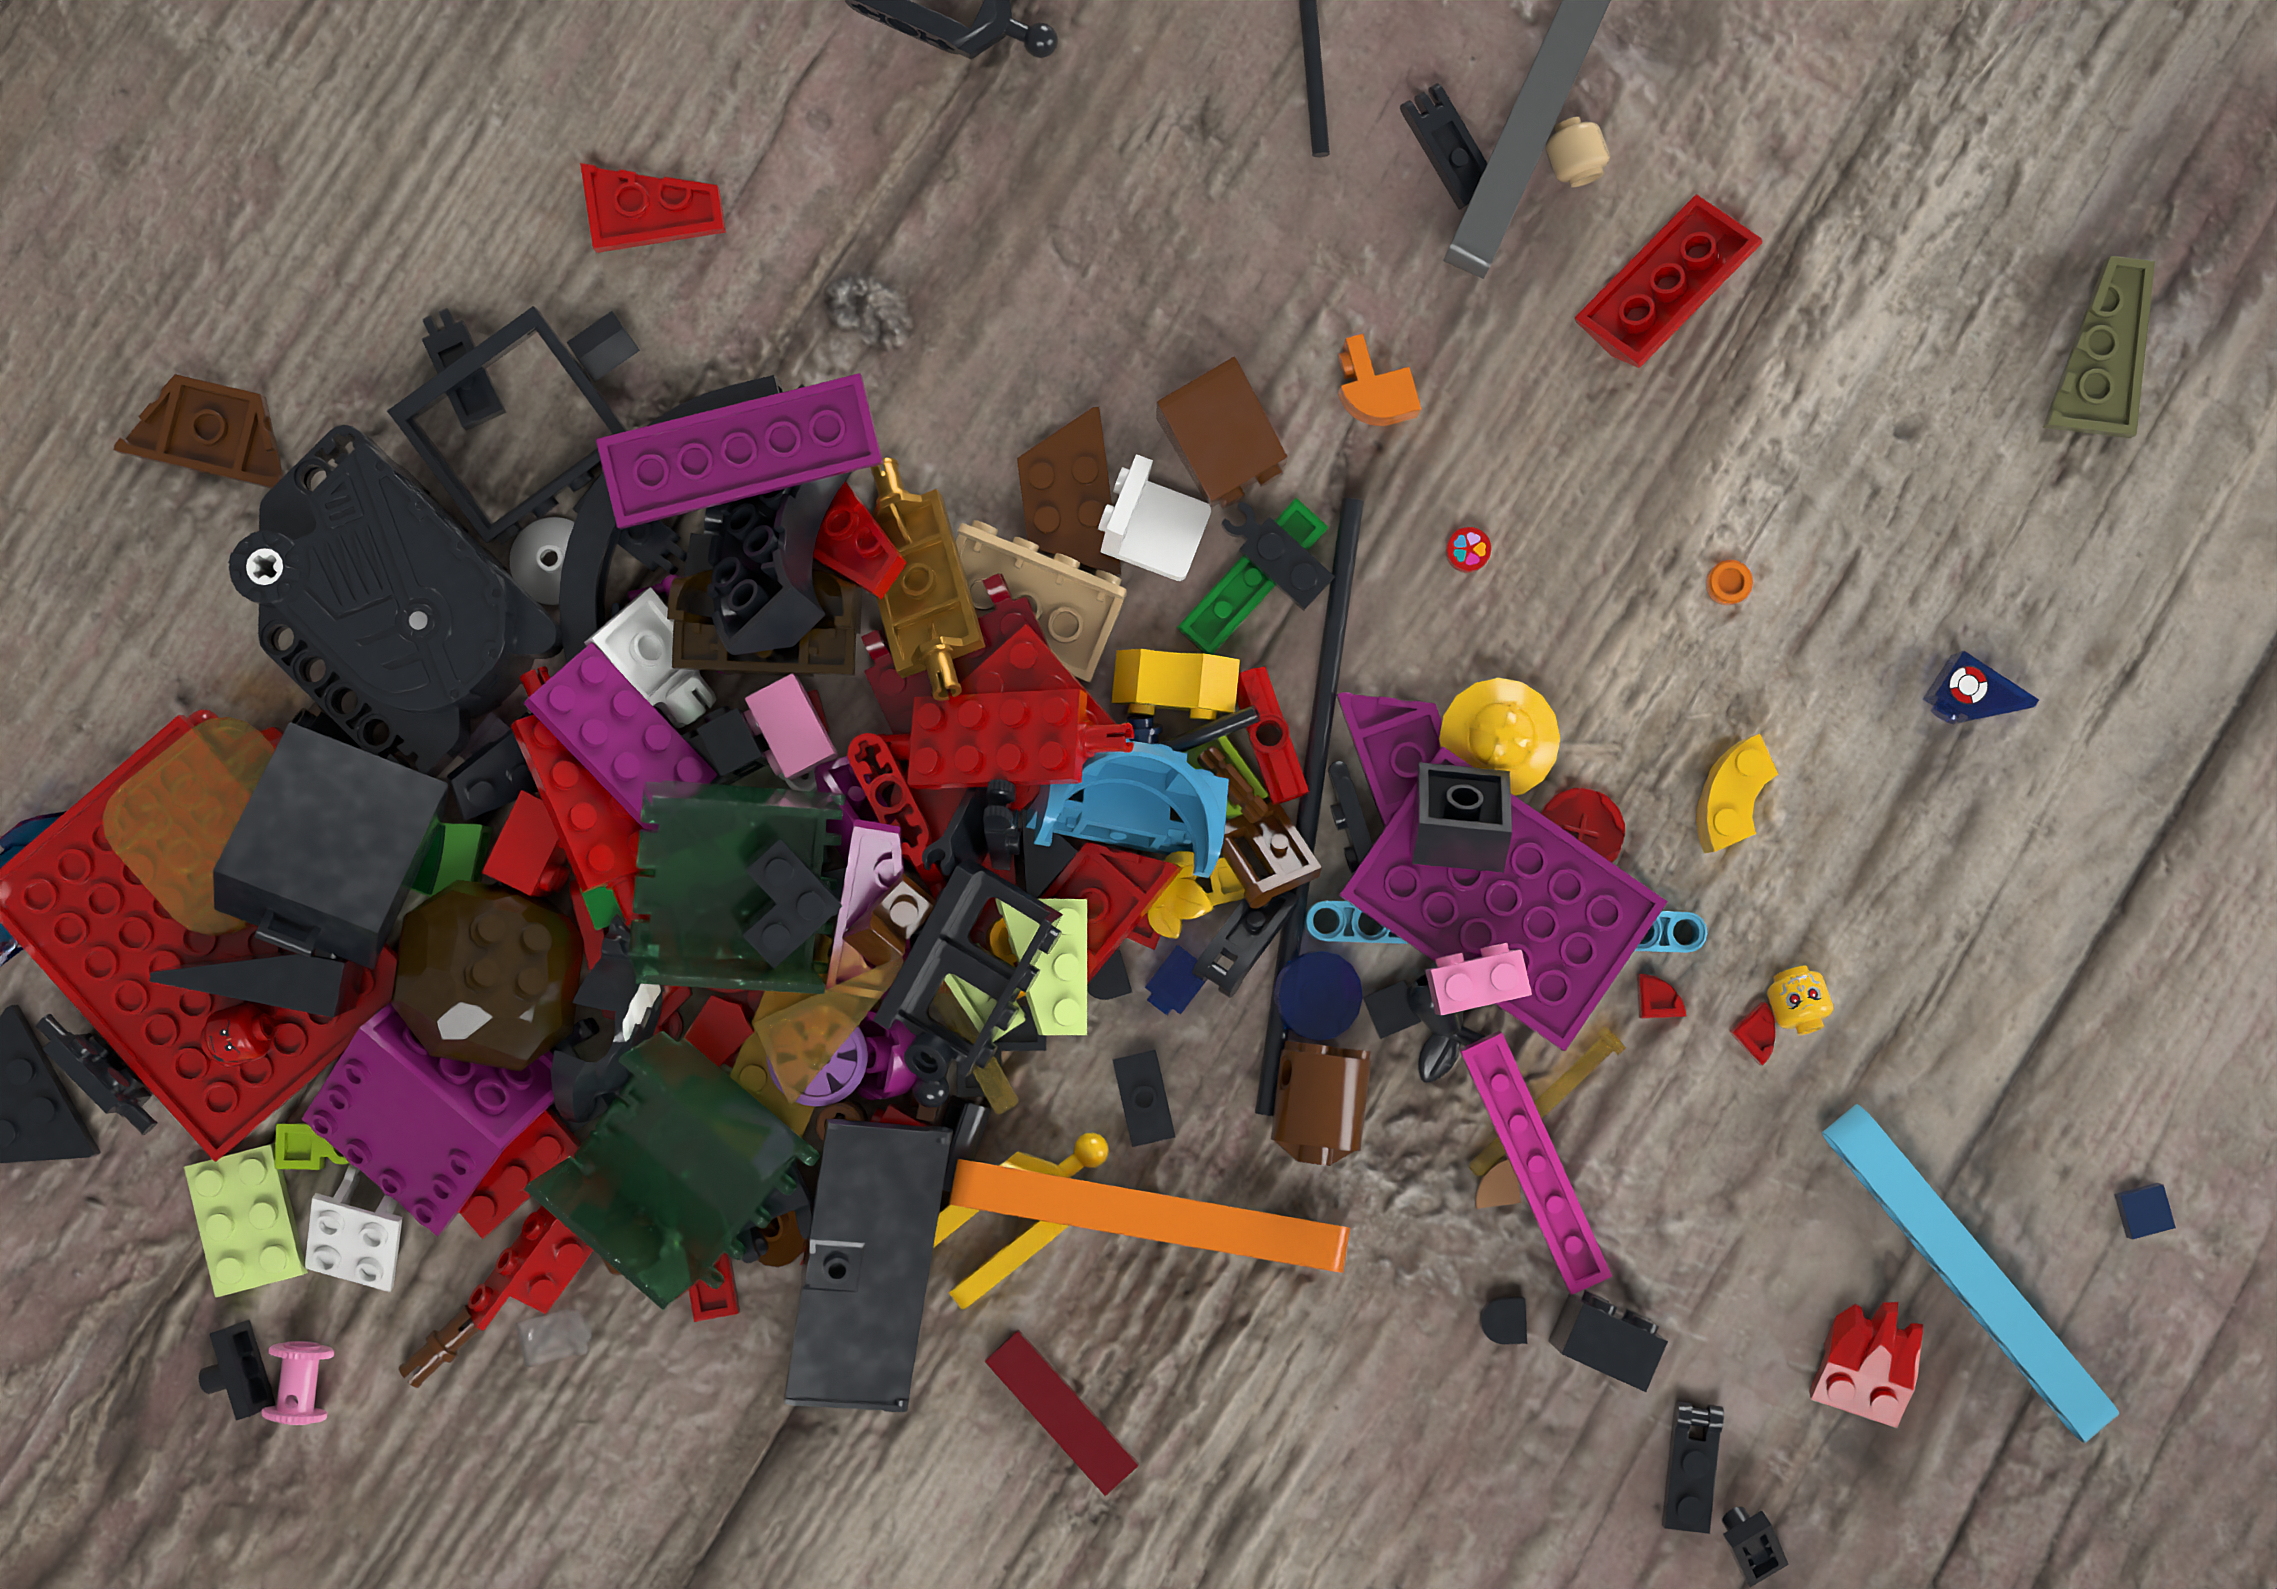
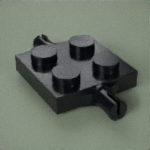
M52 1014L44 1016L36 1024L35 1027L50 1040L43 1050L106 1114L117 1113L121 1117H126L142 1136L146 1135L157 1125L158 1122L142 1108L152 1095L143 1087L145 1084L127 1065L123 1067L112 1055L115 1051L103 1037L98 1034L92 1035L91 1033L74 1035L72 1032H68Z

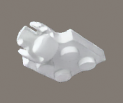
M650 587L641 592L584 643L588 646L592 642L652 706L659 708L672 725L679 729L684 727L685 724L688 725L700 718L706 712L705 705L707 704L711 708L716 701V696L700 676L699 670L672 668L674 623L667 619L668 608Z

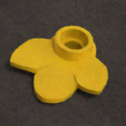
M1190 851L1173 852L1163 860L1178 864L1182 870L1147 912L1151 927L1164 937L1178 939L1182 929V919L1201 917L1211 912L1214 908L1206 892L1195 881L1199 876L1193 875L1194 852Z

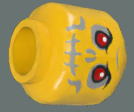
M1798 966L1773 976L1775 983L1768 988L1767 995L1779 1026L1783 1029L1796 1028L1798 1035L1810 1034L1824 1028L1822 1020L1833 1012L1834 1006L1821 973L1809 971L1807 966Z

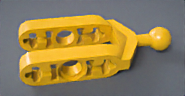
M1091 1132L1081 1135L1075 1141L1074 1153L1059 1165L1017 1151L999 1166L1071 1178L1084 1167L1096 1168L1102 1165L1108 1157L1109 1148L1106 1140L1100 1134ZM948 1205L940 1211L933 1247L980 1210ZM1037 1220L948 1292L961 1310L966 1309L1052 1241L1068 1225Z

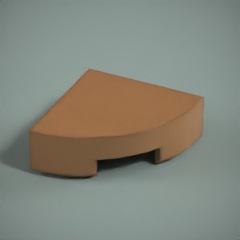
M1508 1158L1496 1162L1482 1177L1475 1192L1476 1209L1521 1203L1518 1179Z

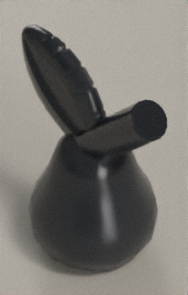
M1426 974L1417 978L1408 988L1407 1001L1411 1011L1433 1033L1424 1044L1418 1060L1419 1076L1423 1082L1429 1083L1436 1081L1438 1078L1440 1079L1451 1070L1458 1059L1460 1044L1467 1046L1486 1036L1463 1026V1011L1446 1015L1435 1014Z

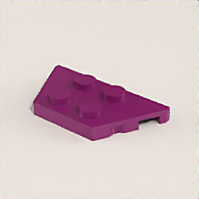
M1342 692L1337 694V699L1383 828L1385 829L1417 783L1419 762L1431 763L1440 750L1439 735L1442 720L1435 703L1398 700L1397 698L1373 697Z

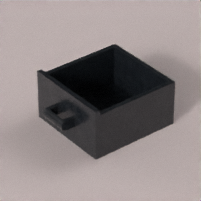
M289 722L213 869L214 910L258 926L255 938L310 958L315 948L374 970L379 955L444 820L448 783Z

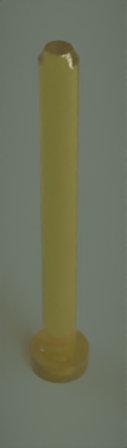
M1603 1026L1596 1033L1600 1039L1534 1101L1541 1120L1612 1052L1619 1056L1626 1049L1624 1044L1606 1026ZM1498 1136L1470 1162L1469 1169L1477 1177L1484 1175L1506 1154Z

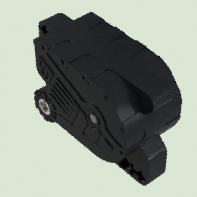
M336 426L264 496L259 508V531L250 533V535L239 541L233 552H231L228 562L231 582L239 594L259 604L258 638L264 652L364 751L410 769V764L402 756L395 755L401 751L406 756L418 758L415 762L416 767L419 769L418 772L436 778L468 745L471 736L470 719L500 707L501 703L520 684H523L519 677L532 669L535 659L553 658L562 651V631L560 624L507 572L508 569L489 550L482 547L456 517L442 508L429 495L430 492L407 469L394 462L371 438L353 426ZM349 442H352L354 450L349 454L345 447ZM331 459H334V463L338 464L336 468L328 463ZM319 471H325L327 477L312 490L311 480L313 476ZM290 628L294 635L293 643L286 650H281L278 643L279 636L284 630ZM322 659L325 663V674L322 679L313 682L310 677V668L313 663ZM349 691H354L357 695V706L352 712L345 714L341 706L342 698ZM386 722L390 731L389 738L382 745H376L373 740V731L378 724Z

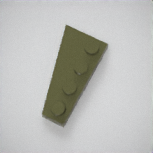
M2110 256L2104 261L2042 428L2132 438L2137 435L2155 261Z

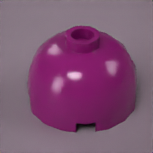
M879 1009L862 1011V1017L853 1018L864 1034L868 1051L866 1070L855 1090L861 1097L868 1100L888 1099L907 1093L913 1088L918 1078L908 1069L904 1061L905 1051L916 1035L911 1033L899 1020L889 1030L873 1021Z

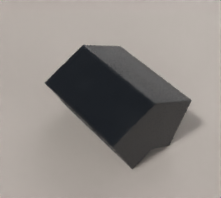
M612 311L567 341L574 355L594 382L640 351Z

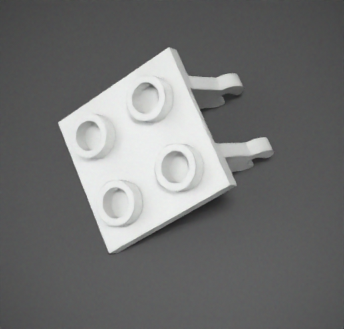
M350 1164L333 1198L315 1193L312 1198L305 1268L391 1292L395 1281L402 1217L393 1215L398 1202L385 1194L375 1212L350 1206L349 1203L361 1177L357 1175L360 1169Z

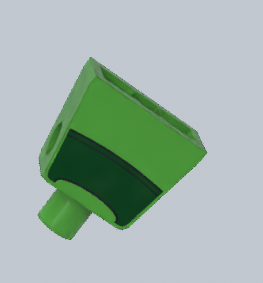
M442 823L411 890L432 897L456 880L481 883L483 873L481 872L486 863L493 827L478 824Z

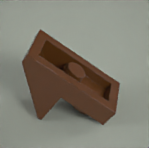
M903 873L843 934L842 939L875 966L901 958L905 954L906 940L929 918L937 901Z

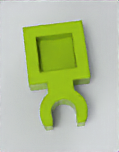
M307 1123L276 1124L275 1169L320 1170L325 1168V1157H328L335 1164L344 1165L349 1163L344 1155L323 1137L318 1136Z

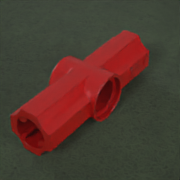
M1266 667L1252 668L1239 673L1236 694L1239 710L1255 705L1260 714V722L1245 728L1272 805L1285 803L1308 794L1309 789L1289 735V727L1283 718ZM1266 725L1275 726L1279 729L1282 739L1274 746H1264L1256 738L1257 731Z

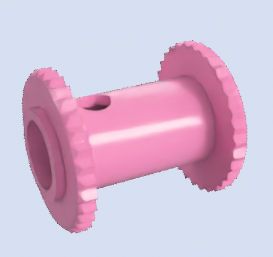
M290 1341L272 1345L268 1353L282 1357L277 1406L263 1408L262 1416L267 1420L288 1425H306L324 1421L327 1418V1411L314 1408L319 1360L332 1358L334 1350L328 1346L305 1341Z

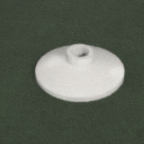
M548 517L537 520L520 532L511 548L510 570L513 579L539 603L559 605L561 570L567 543L575 523L571 520L560 517ZM555 551L558 555L556 564L550 567L545 566L543 562L545 554Z

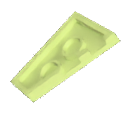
M997 898L995 899L996 904L1006 924L1012 954H1015L1019 964L1040 925ZM1039 899L1062 913L1063 916L1056 927L1062 931L1061 936L1048 955L1044 952L1041 953L1035 964V967L1040 969V973L1030 990L1025 993L1038 1035H1087V899Z

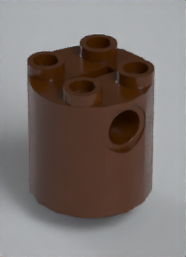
M1285 1041L1284 1049L1281 1050L1271 1140H1274L1295 1161L1331 1166L1354 1151H1361L1371 1068V1051Z

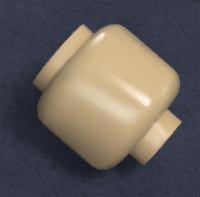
M1579 117L1569 118L1558 123L1554 127L1556 133L1546 142V152L1557 180L1566 183L1570 182L1571 187L1574 188L1586 185L1604 175L1603 168L1609 163L1610 155L1598 124L1593 122L1581 123Z

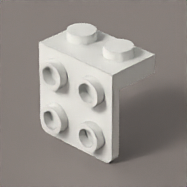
M1136 454L1130 470L1122 467L1113 492L1120 496L1115 507L1107 504L1102 515L1098 530L1104 531L1105 535L1100 552L1170 579L1182 581L1188 574L1210 517L1211 507L1206 502L1148 481L1153 460Z

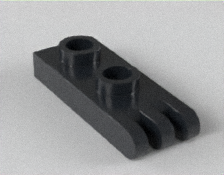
M1436 83L1428 89L1431 99L1425 92H1421L1414 97L1417 108L1413 102L1408 100L1400 105V110L1460 210L1469 205L1488 163L1445 90L1439 83Z

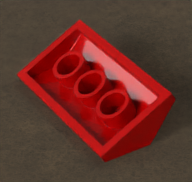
M1696 194L1574 317L1575 321L1612 357L1640 368L1763 243L1762 238Z

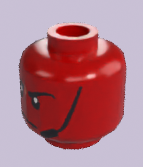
M240 1003L215 1011L207 1018L205 1027L201 1031L202 1048L211 1060L224 1067H236L259 1060L270 1049L271 1039L275 1034L274 1024L268 1014L263 1013L252 1003Z

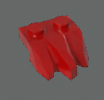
M1882 1302L1871 1320L1864 1318L1862 1307L1856 1303L1838 1314L1823 1344L1825 1355L1809 1389L1811 1400L1897 1428L1914 1392L1918 1378L1923 1324L1911 1323L1904 1330L1898 1329L1896 1325L1898 1302Z

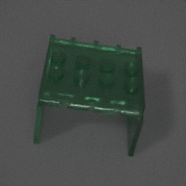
M662 780V783L645 782L640 821L658 824V829H641L639 831L636 867L654 869L653 875H635L632 912L650 914L649 920H631L629 953L632 954H629L628 963L635 983L824 994L825 984L818 974H827L829 963L812 961L815 934H832L833 924L825 922L774 969L742 936L740 927L772 899L747 873L743 863L773 835L778 833L830 890H836L837 879L821 877L824 845H841L842 835L825 833L826 820H842L843 810L839 805H845L846 795Z
M661 1031L623 1053L618 1061L632 1072L633 1075L619 1092L621 1098L617 1097L613 1100L595 1125L596 1130H592L574 1153V1158L568 1157L530 1181L524 1190L657 1306L665 1310L700 1280H703L713 1289H719L725 1281L723 1275L714 1268L725 1252L735 1260L743 1258L747 1253V1249L736 1239L750 1220L757 1226L766 1228L772 1217L761 1205L775 1187L785 1195H791L794 1192L797 1184L786 1173L798 1157L804 1163L813 1166L820 1158V1155L812 1146L689 1041L683 1038L676 1042L664 1031Z

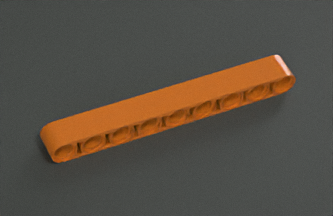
M957 1159L949 1205L1339 1273L1344 1272L1350 1228L962 1159Z

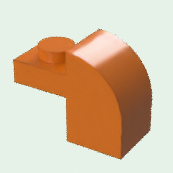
M1363 333L1346 338L1343 345L1344 352L1338 353V359L1344 379L1351 378L1352 382L1341 385L1338 396L1347 412L1357 420L1374 426H1387L1417 418L1422 408L1410 367L1375 376Z

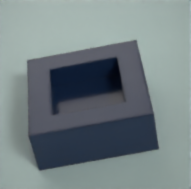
M2154 1183L2114 1194L2126 1238L2133 1240L2176 1228L2164 1184Z

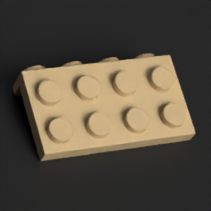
M973 520L971 526L961 523L958 529L959 535L956 540V546L977 618L996 610L995 604L992 602L982 580L997 573H1002L1014 601L1025 596L1028 597L1052 652L1075 678L1091 684L1127 595V589L1119 586L1122 579L1102 570H1097L1095 576L1079 570L1080 562L1059 553L1055 554L1054 559L1037 553L1039 546L1023 538L1014 537L1013 542L996 536L998 530L986 523Z

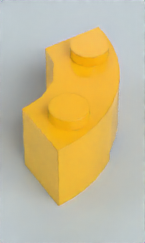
M1147 649L1116 650L1111 703L1129 705L1128 713L1134 715L1154 716L1155 709L1190 711L1191 719L1215 721L1217 713L1235 712L1240 660L1204 653H1173Z
M1760 733L1750 736L1728 749L1716 761L1708 773L1709 775L1703 786L1700 799H1698L1696 814L1697 832L1704 854L1716 852L1756 834L1752 818L1755 798L1764 784L1778 775Z

